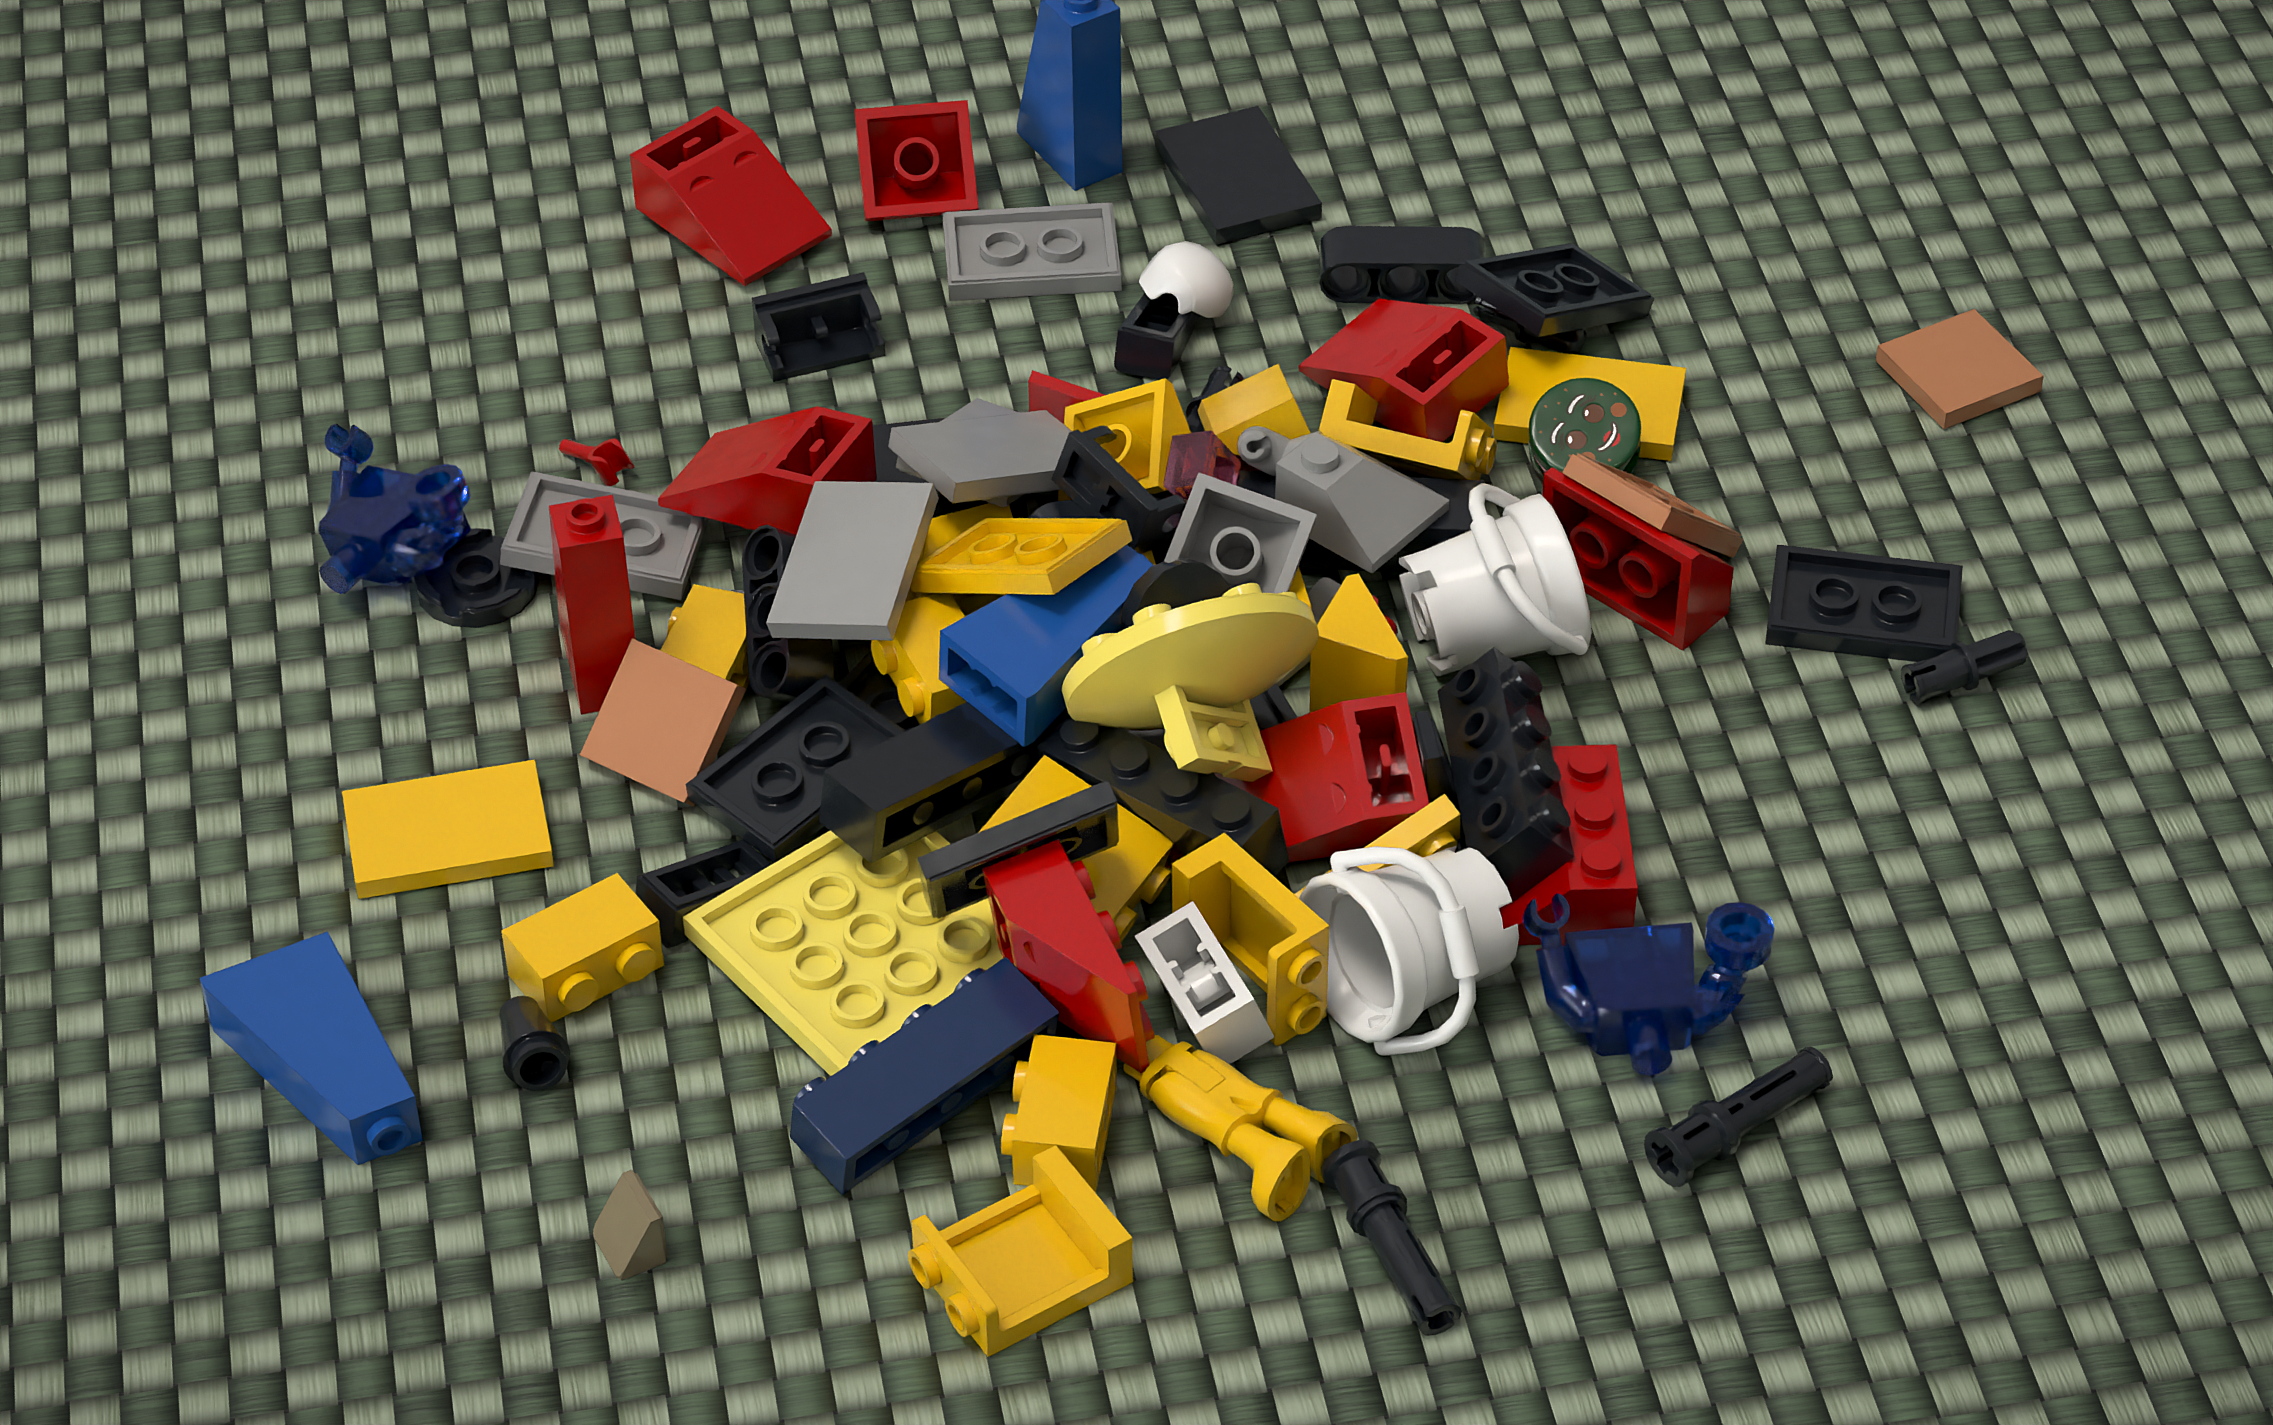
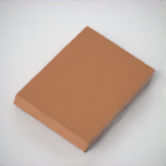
M1572 454L1562 472L1659 530L1734 558L1744 540L1741 538L1742 534L1657 485L1582 454Z

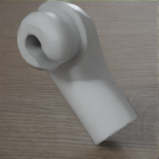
M1252 426L1244 430L1239 436L1237 449L1240 457L1246 463L1267 474L1276 476V463L1313 433L1289 439L1268 428Z

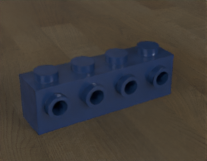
M1007 957L986 971L983 968L975 969L958 983L951 995L934 1006L925 1004L913 1011L906 1018L901 1029L882 1042L872 1040L859 1048L849 1060L848 1065L828 1079L818 1077L806 1084L799 1091L792 1104L790 1138L843 1195L1012 1077L1015 1073L1017 1061L1029 1062L1034 1034L1056 1035L1059 1011Z

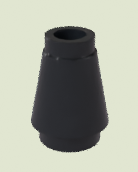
M516 996L509 999L503 1004L499 1012L504 1072L510 1080L524 1089L531 1091L548 1089L557 1084L566 1072L570 1058L569 1046L544 1014L536 1000L529 996Z

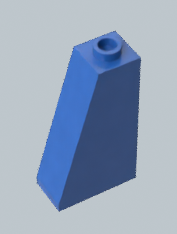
M1041 0L1017 119V133L1074 191L1123 172L1120 7L1112 0Z
M1125 545L1054 595L1006 594L940 630L939 680L1023 747L1031 744L1066 708L1062 694V685L1074 664L1084 656L1081 648L1083 643L1101 634L1118 633L1126 629V625L1121 623L1123 605L1133 584L1154 565L1144 555Z
M328 931L199 978L209 1023L213 1031L357 1165L381 1156L394 1154L407 1146L423 1141L415 1095Z

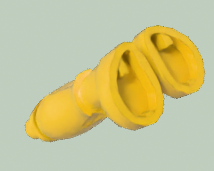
M1155 1035L1154 1039L1147 1041L1149 1066L1143 1073H1139L1124 1063V1072L1140 1082L1142 1095L1148 1100L1153 1101L1165 1116L1182 1128L1215 1144L1225 1157L1234 1154L1253 1169L1251 1189L1253 1203L1261 1213L1273 1221L1281 1222L1298 1209L1307 1193L1310 1176L1321 1183H1325L1321 1176V1167L1325 1159L1339 1147L1357 1141L1358 1138L1355 1127L1346 1121L1337 1118L1329 1112L1310 1110L1286 1100L1279 1090L1266 1088L1254 1083L1221 1058L1200 1049L1195 1050L1193 1045L1185 1041L1173 1045L1159 1035ZM1271 1130L1282 1138L1270 1134Z

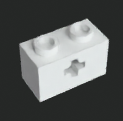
M1193 901L1135 936L1203 1051L1209 1052L1231 1064L1274 1038L1254 998Z

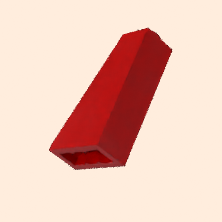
M613 494L549 505L560 630L581 715L600 711L632 638L636 640L624 537Z

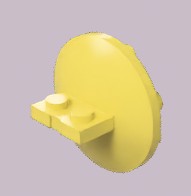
M1247 583L1228 590L1222 597L1188 604L1175 609H1171V606L1168 604H1156L1146 607L1133 615L1134 625L1118 633H1106L1095 636L1083 643L1081 648L1084 656L1074 664L1062 685L1063 698L1072 719L1075 721L1097 723L1098 726L1120 727L1124 730L1165 729V746L1170 756L1176 762L1178 769L1204 774L1215 772L1222 774L1223 777L1253 782L1273 770L1250 700L1267 691L1308 657L1317 644L1319 630L1310 607L1299 600L1296 593H1262L1259 584Z

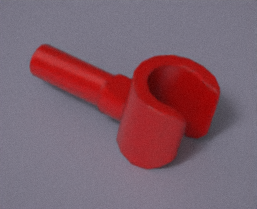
M615 438L604 441L597 446H587L568 439L562 440L559 445L561 453L590 463L605 486H613L619 482L616 473L620 470L635 468L623 446Z

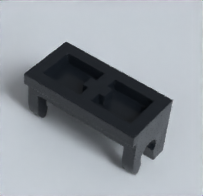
M864 272L752 297L755 342L773 382L886 356L885 343L876 325V321L882 320L881 313Z
M1102 425L1084 432L1079 430L1069 432L1051 480L1090 518L1126 520L1132 537V541L1127 545L1137 553L1142 554L1171 543L1179 520H1170L1169 517L1176 513H1182L1187 502L1179 495L1157 501L1100 446L1103 443L1113 441L1117 437L1108 426Z

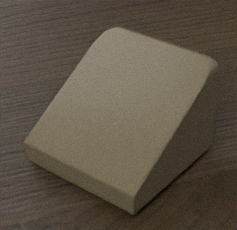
M633 1170L622 1173L593 1229L596 1243L613 1273L620 1280L666 1263V1257H668L662 1214L638 1173H634Z

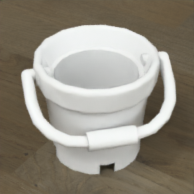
M1481 483L1469 493V511L1473 520L1470 525V531L1423 551L1399 558V564L1410 571L1399 576L1406 608L1418 641L1435 639L1439 653L1425 657L1429 667L1436 676L1460 670L1464 666L1474 663L1493 647L1508 658L1543 650L1550 655L1567 653L1584 655L1588 650L1592 631L1584 584L1565 530L1553 507L1541 494L1531 495L1520 500L1498 487ZM1485 500L1503 507V517L1494 520L1492 516L1487 515L1484 506Z
M1378 846L1335 852L1330 858L1332 871L1313 877L1299 897L1302 902L1329 925L1327 1012L1348 1034L1367 1043L1373 1042L1375 1050L1379 1055L1387 1056L1421 1052L1448 1043L1467 1025L1476 1001V982L1506 970L1516 957L1519 941L1518 924L1503 929V921L1499 911L1500 907L1513 903L1508 888L1494 865L1473 848L1469 847L1455 853L1457 847L1455 846L1426 857L1418 856L1404 848ZM1376 863L1395 864L1369 872L1358 868L1361 865ZM1459 992V999L1453 1015L1438 1029L1420 1035L1393 1038L1409 1029L1423 1010Z

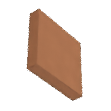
M1975 309L1882 343L1877 347L1876 362L1943 429L2041 392L2044 375Z
M632 638L580 756L694 807L695 803L688 799L685 784L714 762L746 689Z

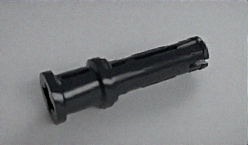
M1805 1047L1797 1055L1766 1074L1757 1077L1751 1083L1719 1102L1715 1100H1702L1694 1104L1689 1109L1688 1117L1670 1128L1656 1127L1645 1136L1644 1148L1651 1167L1665 1183L1673 1187H1682L1693 1178L1694 1170L1712 1159L1725 1160L1732 1156L1740 1145L1741 1137L1770 1119L1777 1117L1783 1111L1817 1090L1829 1086V1082L1833 1079V1074L1828 1060L1816 1048Z
M1357 1140L1344 1144L1325 1159L1321 1167V1176L1329 1188L1338 1190L1348 1208L1346 1220L1352 1230L1360 1236L1368 1237L1369 1241L1372 1242L1389 1276L1410 1308V1312L1422 1334L1428 1336L1437 1335L1448 1330L1455 1324L1453 1319L1460 1318L1462 1310L1446 1288L1438 1270L1405 1216L1407 1213V1198L1399 1186L1390 1184L1380 1168L1381 1154L1373 1142Z

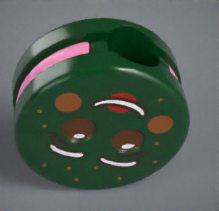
M1594 378L1570 379L1550 388L1537 401L1529 420V455L1536 473L1543 481L1546 471L1553 467L1563 472L1572 454L1577 455V453L1629 474H1632L1637 466L1641 448V420L1633 401L1617 386Z

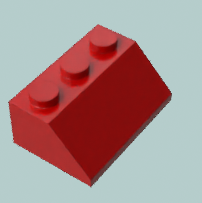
M1552 467L1544 473L1542 496L1551 504L1565 530L1575 555L1586 594L1682 651L1729 613L1734 567L1688 540L1659 530L1566 476L1560 470Z
M1617 745L1551 746L1554 761L1561 772L1559 785L1563 804L1571 819V825L1568 828L1574 857L1517 900L1511 898L1513 903L1499 908L1503 929L1518 924V945L1632 942L1638 886Z

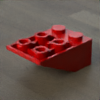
M718 105L630 154L635 208L744 286L832 236L831 227L756 132Z
M1377 299L1298 365L1299 372L1328 390L1332 379L1356 384L1378 402L1374 419L1390 430L1439 442L1445 441L1455 432L1461 410L1476 414L1509 386L1506 338L1503 334L1462 309L1387 299Z
M816 406L714 433L659 496L658 506L685 512L691 516L705 517L738 525L748 530H756L760 526L770 525L797 535L815 481H876L877 473L872 419Z
M1406 692L1341 701L1260 731L1273 771L1253 782L1223 777L1222 774L1214 772V776L1279 808L1289 862L1331 857L1335 852L1364 848L1429 804Z
M1058 839L983 868L997 943L1003 958L1007 957L1059 1011L1058 1021L1088 1040L1116 1043V1058L1139 1073H1143L1149 1066L1146 1042L1155 1038L1149 1016L1141 1003L1148 1000V993L1135 962L1130 961L1123 964L1116 951L1121 949L1122 945L1111 915L1107 910L1096 913L1090 901L1095 899L1096 895L1091 878L1083 862L1079 860L1071 863Z

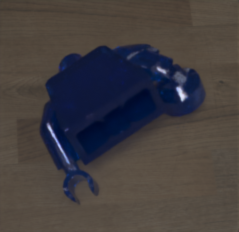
M338 424L330 426L325 435V445L331 453L340 458L339 471H332L329 505L326 515L319 522L318 529L330 555V558L319 569L321 578L327 586L340 594H346L361 579L395 587L406 583L412 577H417L442 565L445 552L472 530L463 511L471 497V493L461 469L456 465L443 464L424 469L415 475L367 465L361 473H357L358 465L366 462L374 450L371 437L355 425L351 426L350 434Z
M1556 893L1552 898L1555 923L1544 922L1539 917L1535 898L1526 906L1523 913V923L1526 929L1532 935L1539 937L1542 948L1536 950L1545 1001L1548 1007L1576 1032L1584 1033L1594 1053L1600 1056L1630 1054L1633 1069L1642 1075H1654L1665 1071L1672 1063L1671 1051L1684 1050L1690 1045L1691 1036H1702L1727 1019L1746 995L1739 994L1748 978L1746 972L1763 965L1770 957L1775 931L1771 917L1764 910L1753 904L1735 902L1717 907L1708 916L1704 940L1706 953L1715 963L1708 965L1698 984H1694V930L1692 922L1565 932L1564 944H1562L1559 930L1568 921L1570 915V906L1564 896Z

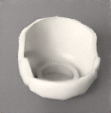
M1188 241L1167 245L1161 249L1144 269L1139 280L1140 285L1150 299H1158L1165 293L1173 294L1178 300V312L1182 315L1193 311L1206 318L1220 317L1230 305L1233 297L1234 284L1222 261L1212 251L1200 244Z

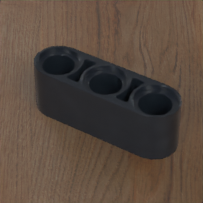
M1335 227L1324 234L1319 244L1320 288L1327 298L1342 303H1374L1377 299L1419 304L1471 303L1475 301L1477 295L1457 283L1455 278L1461 262L1486 258L1485 241L1478 232L1465 227Z
M764 525L751 533L746 540L742 553L749 680L751 688L757 695L789 704L823 676L827 675L834 680L832 639L772 638L766 622L796 534L770 525Z

